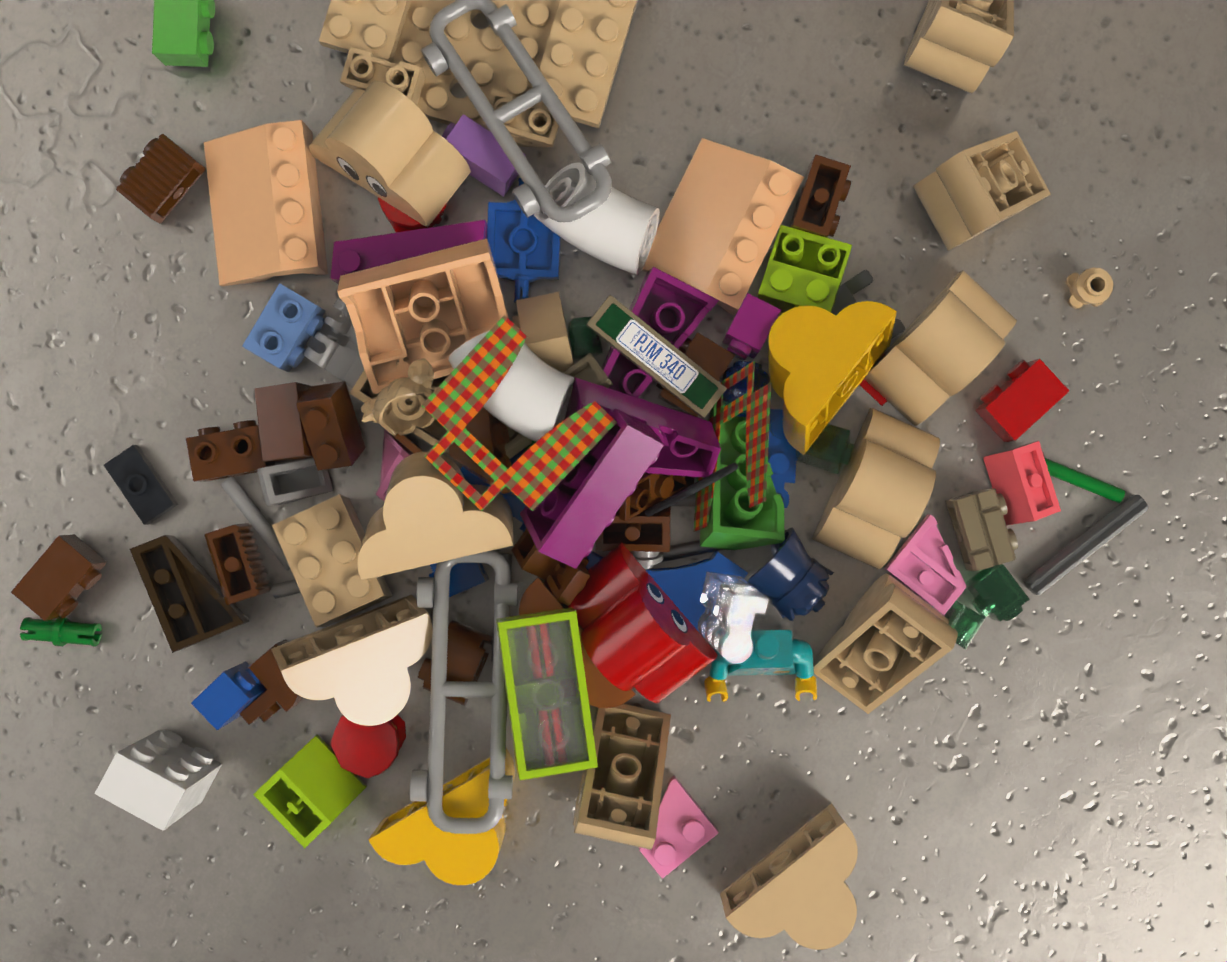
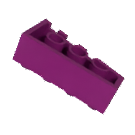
M486 220L336 241L333 247L330 279L339 284L341 275L487 239Z
M652 267L646 273L629 310L678 349L719 300ZM610 347L601 366L613 383L609 389L638 398L653 379L615 348Z
M575 377L565 419L594 401L608 414L617 408L651 427L664 444L657 461L649 466L645 473L703 478L713 474L721 447L710 421Z
M617 408L609 414L617 423L533 511L526 506L520 512L538 552L575 569L583 558L591 553L595 541L605 527H608L613 522L620 506L627 497L634 493L638 481L648 467L657 461L660 451L664 446L651 427Z

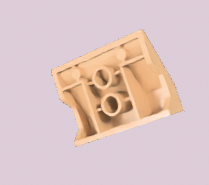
M302 120L263 124L204 142L220 286L264 282L274 276L291 274H328L316 160L309 151V145L313 141V133Z
M702 138L657 228L643 271L648 272L652 267H655L718 299L717 304L735 316L804 176L771 160Z
M488 239L341 275L337 289L339 298L345 303L356 333L359 355L373 395L380 393L382 389L389 386L396 379L408 378L409 366L416 360L425 358L433 367V379L450 375L454 370L449 362V356L452 352L472 338L491 330L504 315L508 317Z

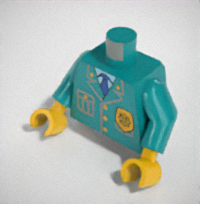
M792 630L737 631L727 637L725 641L719 642L715 646L714 650L718 656L711 663L710 676L704 681L708 702L711 701L712 695L718 693L721 694L722 702L728 699L725 679L731 675L796 674L795 698L800 701V694L809 692L813 694V700L817 699V680L813 676L812 648L806 641L794 639Z

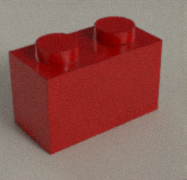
M1040 358L1030 362L1020 361L1007 373L1010 379L1001 387L997 384L994 385L980 398L983 404L975 411L1003 442L1016 441L1069 392L1068 388Z

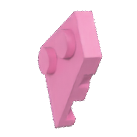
M927 514L884 569L942 615H945L967 586L960 571L954 565L952 553L948 545L944 543L936 526L938 524L936 519L932 515Z
M675 776L670 778L666 792L660 802L656 839L652 849L639 847V851L662 879L719 833L716 826Z

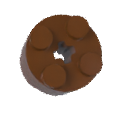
M452 620L448 625L446 681L478 682L489 655L483 649L485 643L492 645L494 637ZM426 657L417 678L424 681L423 689L431 692L432 659ZM446 697L463 706L469 700L464 697Z

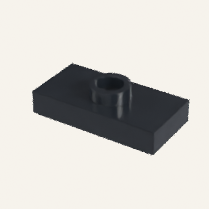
M138 445L130 446L104 464V467L144 525H149L178 505Z

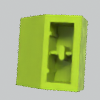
M780 225L758 292V298L780 309L783 313L799 306H817L832 313L852 245Z
M317 734L253 795L306 848L358 797L367 785L356 774L340 767L334 751Z

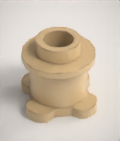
M1089 268L1080 275L1072 273L1066 279V285L1070 289L1068 304L1074 309L1088 304L1094 307L1100 306L1110 297L1113 291L1111 276L1101 268Z

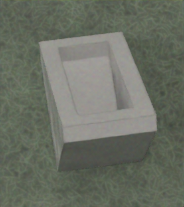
M314 458L257 469L267 506L282 505L333 491L328 469L317 471Z

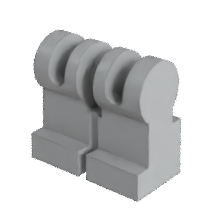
M338 298L333 307L345 314V320L337 322L331 317L326 316L323 322L331 326L332 331L337 335L344 334L349 337V342L343 347L337 343L338 339L332 335L326 336L317 331L314 338L325 344L326 351L319 353L308 346L303 355L353 388L364 371V367L359 355L356 333L345 303Z

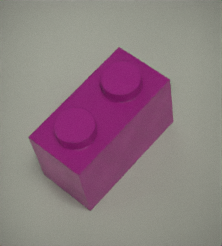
M747 293L722 343L728 346L727 350L733 353L735 357L746 360L749 356L754 359L762 349L771 327L781 310Z

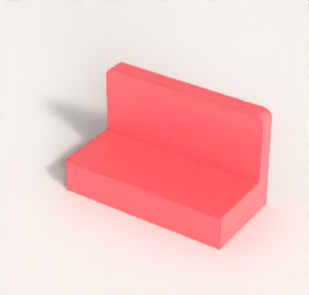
M1039 441L1008 451L991 454L983 458L992 488L996 489L997 494L1001 493L1006 501L1008 513L1003 515L1006 525L1033 522L1061 511Z

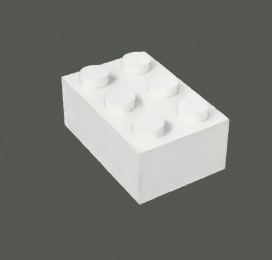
M158 730L118 751L94 794L164 831L203 801L222 764L215 761L214 755L209 751L198 747L193 749L182 743V738L178 734L168 730Z

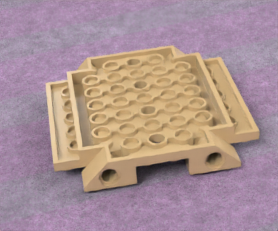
M456 0L330 1L319 42L324 47L348 54L340 79L341 84L352 90L362 89L366 91L372 82L381 81L402 92L430 120L447 125L451 122L456 124L464 114L489 130L468 96L457 98L452 95V87L458 81L450 68L436 77L421 52L422 48L433 43L429 31L430 23L434 16ZM491 0L497 8L505 4L509 7L517 25L512 27V30L575 122L599 129L638 0ZM471 10L448 23L444 33L494 110L532 89L533 86L500 37L494 33L491 26L489 25L484 29H478L473 26V18L483 12ZM543 101L503 123L520 147H553L559 125Z

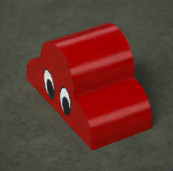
M623 543L619 544L587 570L590 577L584 589L568 605L569 608L572 607L576 610L578 623L583 628L581 639L584 648L600 673L620 690L630 691L632 688H635L651 702H661L717 659L718 655Z

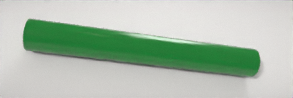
M1045 458L1050 476L1116 503H1120L1123 500L1125 490Z

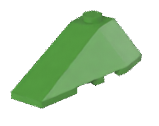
M723 397L722 408L736 399ZM716 404L711 409L710 418L716 415ZM747 410L720 425L719 444L721 450L717 460L716 472L732 463H737L738 469L715 482L708 526L700 529V547L735 551L778 544L785 541L784 504L781 495L776 493L771 478L773 471L770 462L767 467L766 501L751 508L749 507L746 474Z

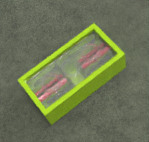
M570 607L497 618L496 625L519 780L597 768L598 763L576 610Z

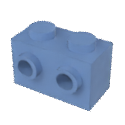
M279 283L242 347L277 368L290 372L292 367H298L305 356L303 354L306 350L304 347L311 336L314 337L317 331L320 332L323 327V321L325 320L323 315L326 310Z

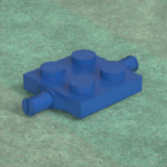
M519 178L518 181L520 186L524 184V182L521 178ZM516 200L507 203L488 202L487 239L498 278H507L515 281L514 303H516V300H521V290L522 299L529 298V282L538 279L559 280L561 237L540 222L534 214L527 218Z

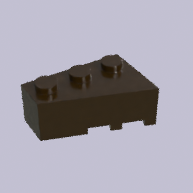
M163 535L130 549L172 653L250 622L234 603L226 605L221 588L175 536Z

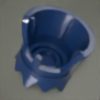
M789 528L785 530V541L783 543L771 545V551L774 556L754 573L747 583L756 591L766 595L782 618L786 617L788 620L793 621L794 615L805 616L812 610L816 613L822 609L826 603L822 598L829 591L827 580L829 575H832L834 572L820 564L815 558H811L795 530Z

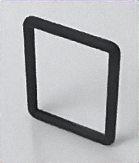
M732 463L645 510V515L648 517L695 494L737 470L738 464Z

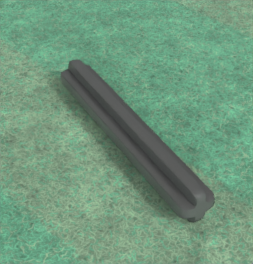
M1131 495L1029 575L1024 581L1026 586L1033 594L1041 595L1148 511L1149 506L1140 495Z

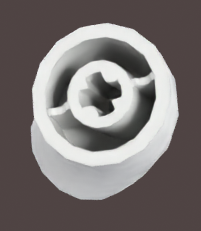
M577 162L571 163L557 172L547 182L545 188L557 205L568 207L591 194L595 190L597 183L594 177L587 172L584 165ZM611 186V192L601 206L575 221L557 222L550 219L542 210L536 212L534 216L555 234L583 252L616 268L639 275L645 266L657 232L660 210L657 207L634 199Z
M489 331L472 338L452 352L449 356V362L453 369L463 361ZM524 342L508 373L483 407L509 428L537 442L565 419L574 377L549 366L534 354Z

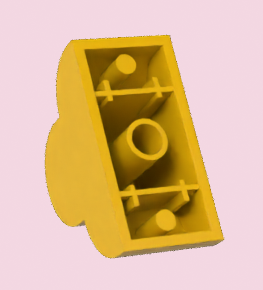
M873 301L851 304L842 309L837 315L817 306H799L784 312L773 323L768 341L769 380L774 391L783 399V431L788 442L797 451L805 455L890 346L897 311L885 304Z
M506 747L505 775H512L514 782L515 766L512 756ZM490 757L443 784L442 807L446 815L453 818H480L487 813L489 807ZM414 801L383 819L368 840L374 850L391 863L411 865L424 860L431 872L440 880L453 885H469L483 879L494 867L505 836L506 825L504 815L502 814L497 825L487 832L477 834L444 832L436 827L429 818L427 802Z

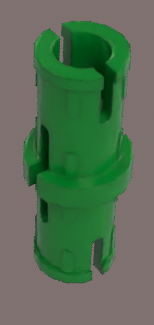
M25 617L20 626V630H28V633H20L23 641L52 642L54 646L61 647L67 643L96 647L99 645L102 634H95V631H102L100 623L70 622L68 618L61 617L56 620L47 621Z

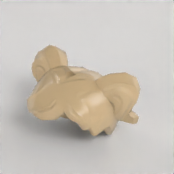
M425 358L413 361L408 369V378L394 380L389 386L382 389L377 397L367 400L362 405L363 416L361 421L364 423L368 421L379 423L394 436L396 434L402 436L412 433L415 427L425 428L430 426L435 418L421 406L433 393L430 386L433 384L434 373L430 363Z

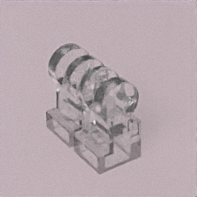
M706 572L700 603L706 609L698 620V631L726 661L733 664L744 662L753 652L754 643L750 633L755 614H765L768 598L753 588L741 576Z

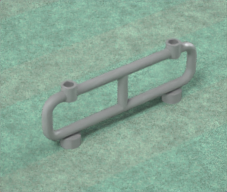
M456 0L434 16L430 23L429 31L433 43L422 48L421 52L436 77L450 68L521 177L524 184L512 190V193L525 216L528 218L542 210L552 220L572 222L601 206L611 192L612 180L605 168L611 164L610 158L600 143L591 147L512 30V27L517 25L509 7L505 4L497 8L491 0ZM471 10H480L484 13L494 33L500 37L533 86L532 89L494 110L444 33L448 23ZM543 101L579 155L587 172L594 177L597 183L595 190L591 194L568 207H561L555 203L503 124Z
M495 550L439 562L436 565L434 577H419L417 583V607L433 608L428 770H412L410 800L427 802L428 816L433 824L444 832L454 834L483 833L495 827L503 814L504 799H512L513 776L505 775L507 697L496 619L509 617L510 606H518V583H510L509 564L504 556ZM457 563H485L491 565L495 570L492 682L446 681L450 571ZM446 697L492 698L488 786L489 807L487 813L480 818H453L446 815L443 811Z

